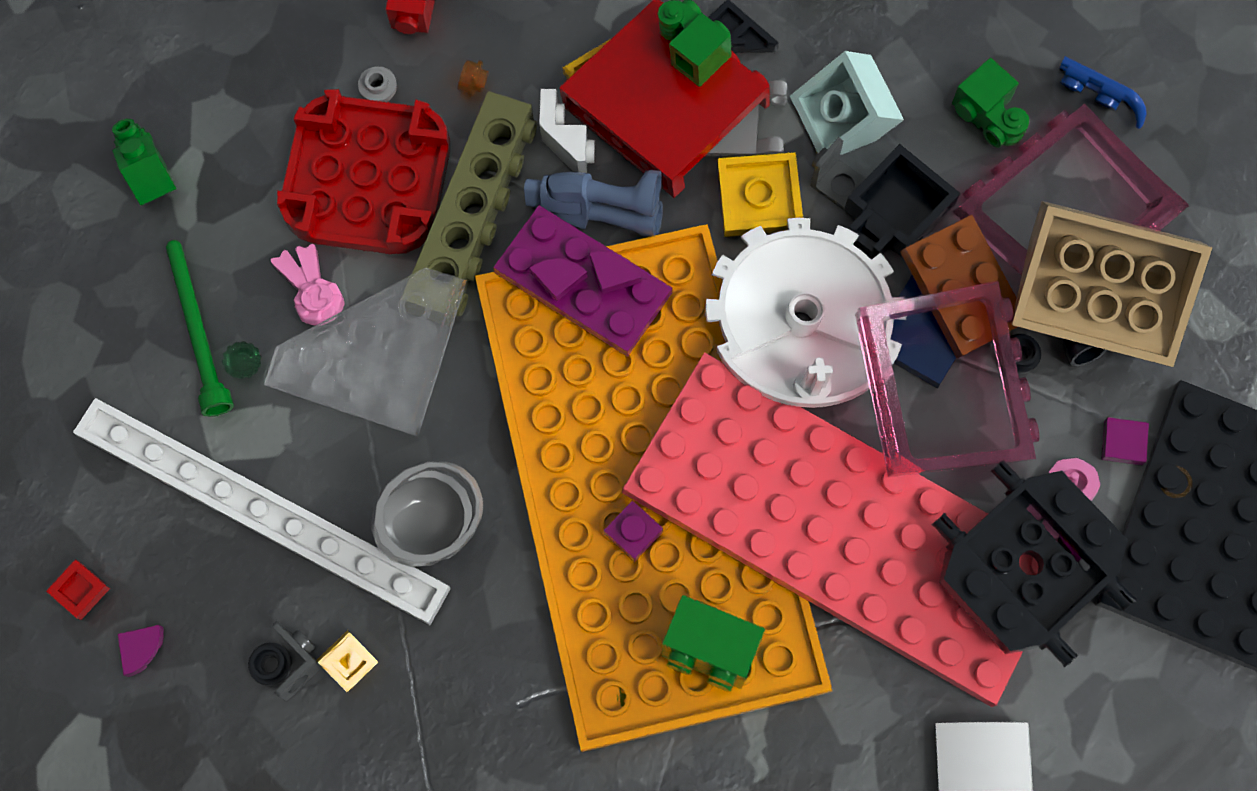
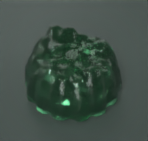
M246 341L235 342L233 345L228 346L227 351L223 353L222 363L225 366V371L233 378H251L252 375L257 374L258 369L261 367L260 361L262 356L259 354V349L254 347V344L247 343Z

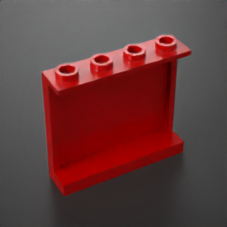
M652 0L564 82L559 89L566 110L641 172L644 173L647 170L661 171V188L675 198L685 188L684 176L758 104L765 109L770 106V85L760 72L756 70L750 71L740 62L737 55L731 51L732 56L700 87L671 65L669 49L671 40L665 39L659 29L658 10L663 2L661 0Z

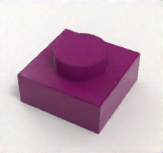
M633 500L604 530V534L634 562L663 533V528Z

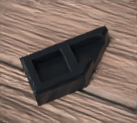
M726 0L708 16L712 21H720L729 30L731 35V51L734 53L775 52L778 49L779 42L730 0Z

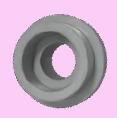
M375 66L361 74L358 88L364 99L388 102L397 90V81L389 69ZM383 80L381 86H371V83L374 81Z

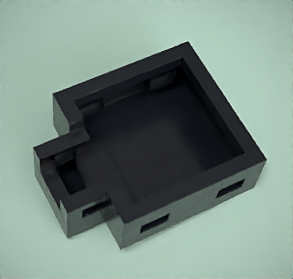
M899 144L847 198L844 210L856 219L848 229L859 235L853 245L864 252L870 259H873L880 253L884 255L889 248L903 258L900 251L924 239L956 205L960 192Z

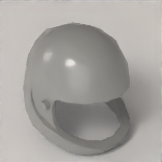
M424 462L403 469L381 490L372 507L371 531L377 548L391 561L409 567L431 566L441 560H448L458 553L472 538L483 514L481 490L470 473L451 462ZM425 470H443L451 474L457 475L468 486V489L472 496L473 517L472 505L470 503L468 494L466 490L453 477L437 471Z

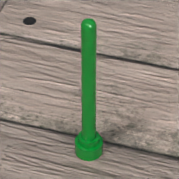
M171 240L166 245V251L203 385L200 389L201 394L198 396L202 415L206 417L219 416L234 408L230 390L225 388L223 383H219L182 245L177 240Z

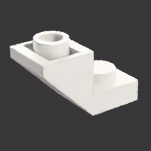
M541 89L539 126L542 142L573 172L587 173V163H594L595 140L587 139L586 125H565V104H558L556 89Z

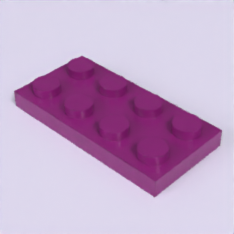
M539 205L493 267L494 273L628 357L672 294V287L633 264L640 273L641 283L602 294L590 260V253L597 251L616 252ZM547 259H566L583 267L587 271L588 277L556 302L530 273V267Z

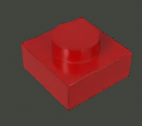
M75 559L46 592L75 618L82 620L109 591L110 587L85 565Z

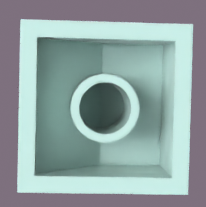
M844 51L790 95L817 153L824 147L829 149L838 137L844 140L840 155L877 141L904 120L872 56L868 54Z

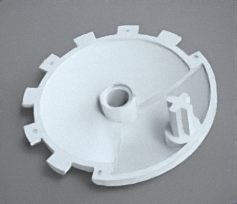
M788 218V230L766 235L761 226L751 229L741 236V239L748 247L734 261L722 255L716 263L712 275L723 279L719 299H706V321H719L721 332L726 342L717 346V353L722 363L741 383L761 392L763 397L797 407L815 408L840 404L862 395L875 386L893 365L902 345L890 340L894 319L906 320L905 298H892L889 287L884 277L894 273L889 262L881 253L870 259L864 252L853 245L859 235L840 225L837 226L834 235L810 230V218ZM795 313H806L812 321H802Z

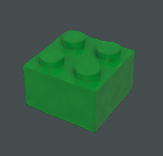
M682 595L662 643L661 657L668 660L666 664L668 667L687 675H691L692 670L708 675L707 683L731 692L733 686L739 689L742 688L765 628Z

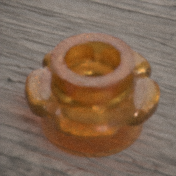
M467 60L462 69L458 89L468 92L469 97H472L475 91L482 93L485 88L489 71L482 69V60H479L478 63Z

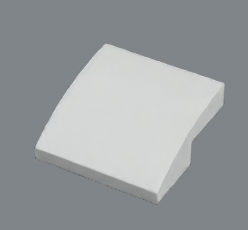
M936 723L939 791H1033L1029 723Z

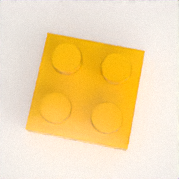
M796 152L717 159L724 237L742 236L758 226H761L766 234L788 230V218H803Z

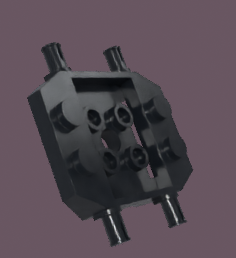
M1002 460L990 472L1008 489L1004 493L1007 497L968 533L962 532L946 513L932 524L949 542L946 546L948 551L945 553L939 583L1005 654L1032 650L1038 647L1041 650L1047 648L1060 661L1063 667H1066L1078 656L1060 637L1061 634L1058 632L1098 593L1106 592L1122 611L1127 609L1136 600L1118 581L1119 578L1117 577L1128 539L1063 471L1030 477L1025 480L1023 477L1020 478L1005 460ZM1032 505L1089 565L1090 568L1087 571L1078 564L1072 554L1059 544L1045 529V526L1026 509L1028 506ZM1021 555H1031L1036 559L1039 567L1037 575L1031 576L1022 571L1019 565Z

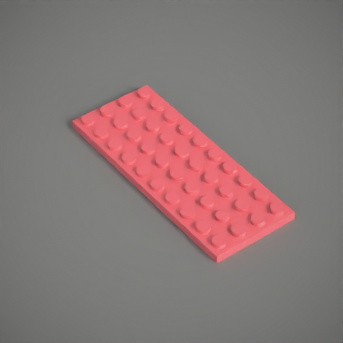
M704 352L625 484L622 493L990 707L996 706L1023 651L1005 654L939 583L945 553L948 551L946 546L949 542L932 526L940 516L946 513L962 532L968 533L988 513L802 407L782 404L763 397L761 392L741 383L721 361ZM1021 555L1019 565L1022 571L1031 576L1037 575L1039 567L1036 559L1031 555Z

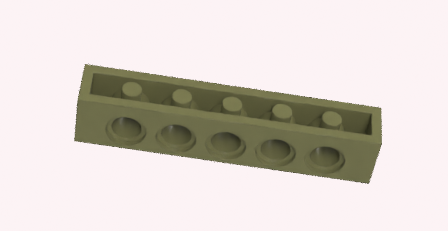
M490 91L487 92L403 294L402 301L407 313L452 327L456 316L461 317L468 302V294L465 292L470 280L476 281L475 276L480 274L482 267L480 255L484 245L490 246L494 239L497 227L494 223L498 211L503 212L506 209L510 198L509 183L512 176H519L524 162L522 151L526 143H532L537 131L538 122L534 120L531 104ZM500 137L510 139L504 145L493 144V141ZM485 171L496 172V175L490 179L479 178V175ZM476 204L483 207L475 214L464 212L470 205ZM457 239H466L469 241L468 244L461 249H453L450 247L452 242H454ZM442 274L454 275V279L448 284L441 285L436 283V279Z

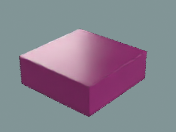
M1107 417L1103 428L1101 460L1143 466L1147 461L1149 423Z

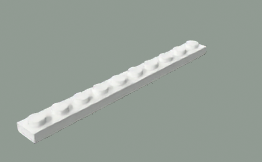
M97 398L93 400L73 431L79 438L428 625H431L451 589L445 583L414 567L391 561L377 547Z

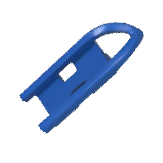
M1065 56L1059 68L1065 71L1060 82L1063 86L1078 93H1081L1083 88L1086 87L1098 93L1095 99L1097 103L1116 111L1120 102L1124 101L1132 108L1135 114L1136 128H1142L1147 110L1144 101L1135 91Z

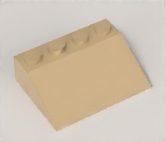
M1041 201L1029 241L1011 325L1173 367L1212 247L1201 241Z

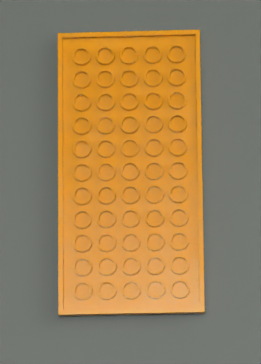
M708 224L606 246L672 287V294L628 357L494 272L475 276L581 752L807 699L833 691L809 601L622 493L625 484L704 352L721 361L717 353V346L726 342L722 335L719 321L707 322L705 317L706 299L718 300L723 279L712 275L718 261ZM632 500L663 528V533L635 562L604 534L606 527ZM682 595L765 628L741 689L733 686L731 692L707 683L708 675L692 670L691 675H687L666 665L668 660L661 657L662 643Z

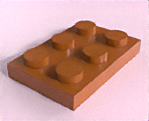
M973 215L900 251L956 358L962 357L1017 328V326L1011 325L1017 298Z

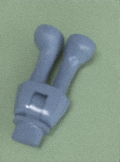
M645 171L637 185L631 187H621L595 181L589 173L559 172L552 175H544L542 180H525L524 195L526 206L538 207L540 205L570 225L586 229L589 220L601 221L634 231L644 237L658 235L661 227L663 204L662 201H659L662 185L661 171Z

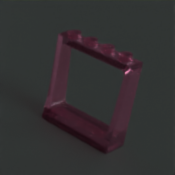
M1083 104L1072 114L1069 115L1066 110H1063L1046 125L1051 131L1041 138L1038 133H1035L1018 148L1023 154L1013 161L1010 156H1007L990 171L995 177L988 183L984 184L979 179L964 191L962 195L966 201L952 212L961 220L973 215L988 245L1022 276L1027 249L982 211L981 206L984 201L1072 129L1081 131L1146 203V210L1130 224L1160 231L1189 205L1152 172L1086 104Z
M998 281L865 306L858 309L855 318L888 477L998 465L1002 460H1005L1006 463H1015L1036 459L1033 443L1039 442V429L1035 418L1027 417L1024 402H1029L1031 399L1030 387L1025 377L1019 378L1016 362L1022 360L1021 346L1017 337L1010 338L1007 322L1013 321L1012 304L1008 297H1001ZM975 301L983 302L987 309L1015 446L1013 449L916 459L909 450L883 321Z

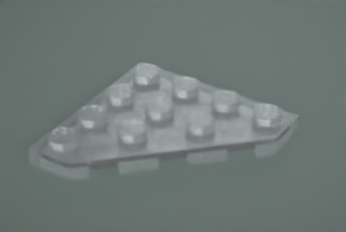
M426 267L276 346L264 385L414 436L419 435L467 280Z

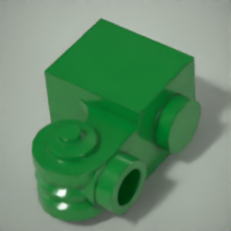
M670 0L660 6L658 10L659 29L665 39L671 40L669 43L671 65L700 87L732 56L730 32L720 21H712L704 15L693 0H683L682 2Z
M991 57L958 86L951 104L963 120L972 122L978 129L981 127L984 129L983 135L993 147L999 148L1001 145H1016L1022 140L1029 126L1028 114L1023 109L1017 107L1005 109L1004 106L1011 101L1019 82Z
M123 119L117 122L112 127L116 146L112 152L121 174L139 204L142 206L176 190L177 188L170 171L153 143V137L150 132L147 133L144 128H141L138 123L135 124L132 119Z

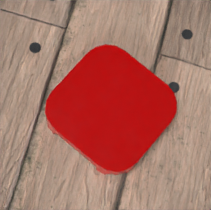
M339 89L324 90L325 95L313 99L304 108L299 106L294 116L296 130L282 191L277 190V205L289 230L299 239L319 245L385 254H406L420 248L427 239L440 207L450 156V138L447 126H445L442 118L430 108L429 103L416 99L414 106L344 97Z

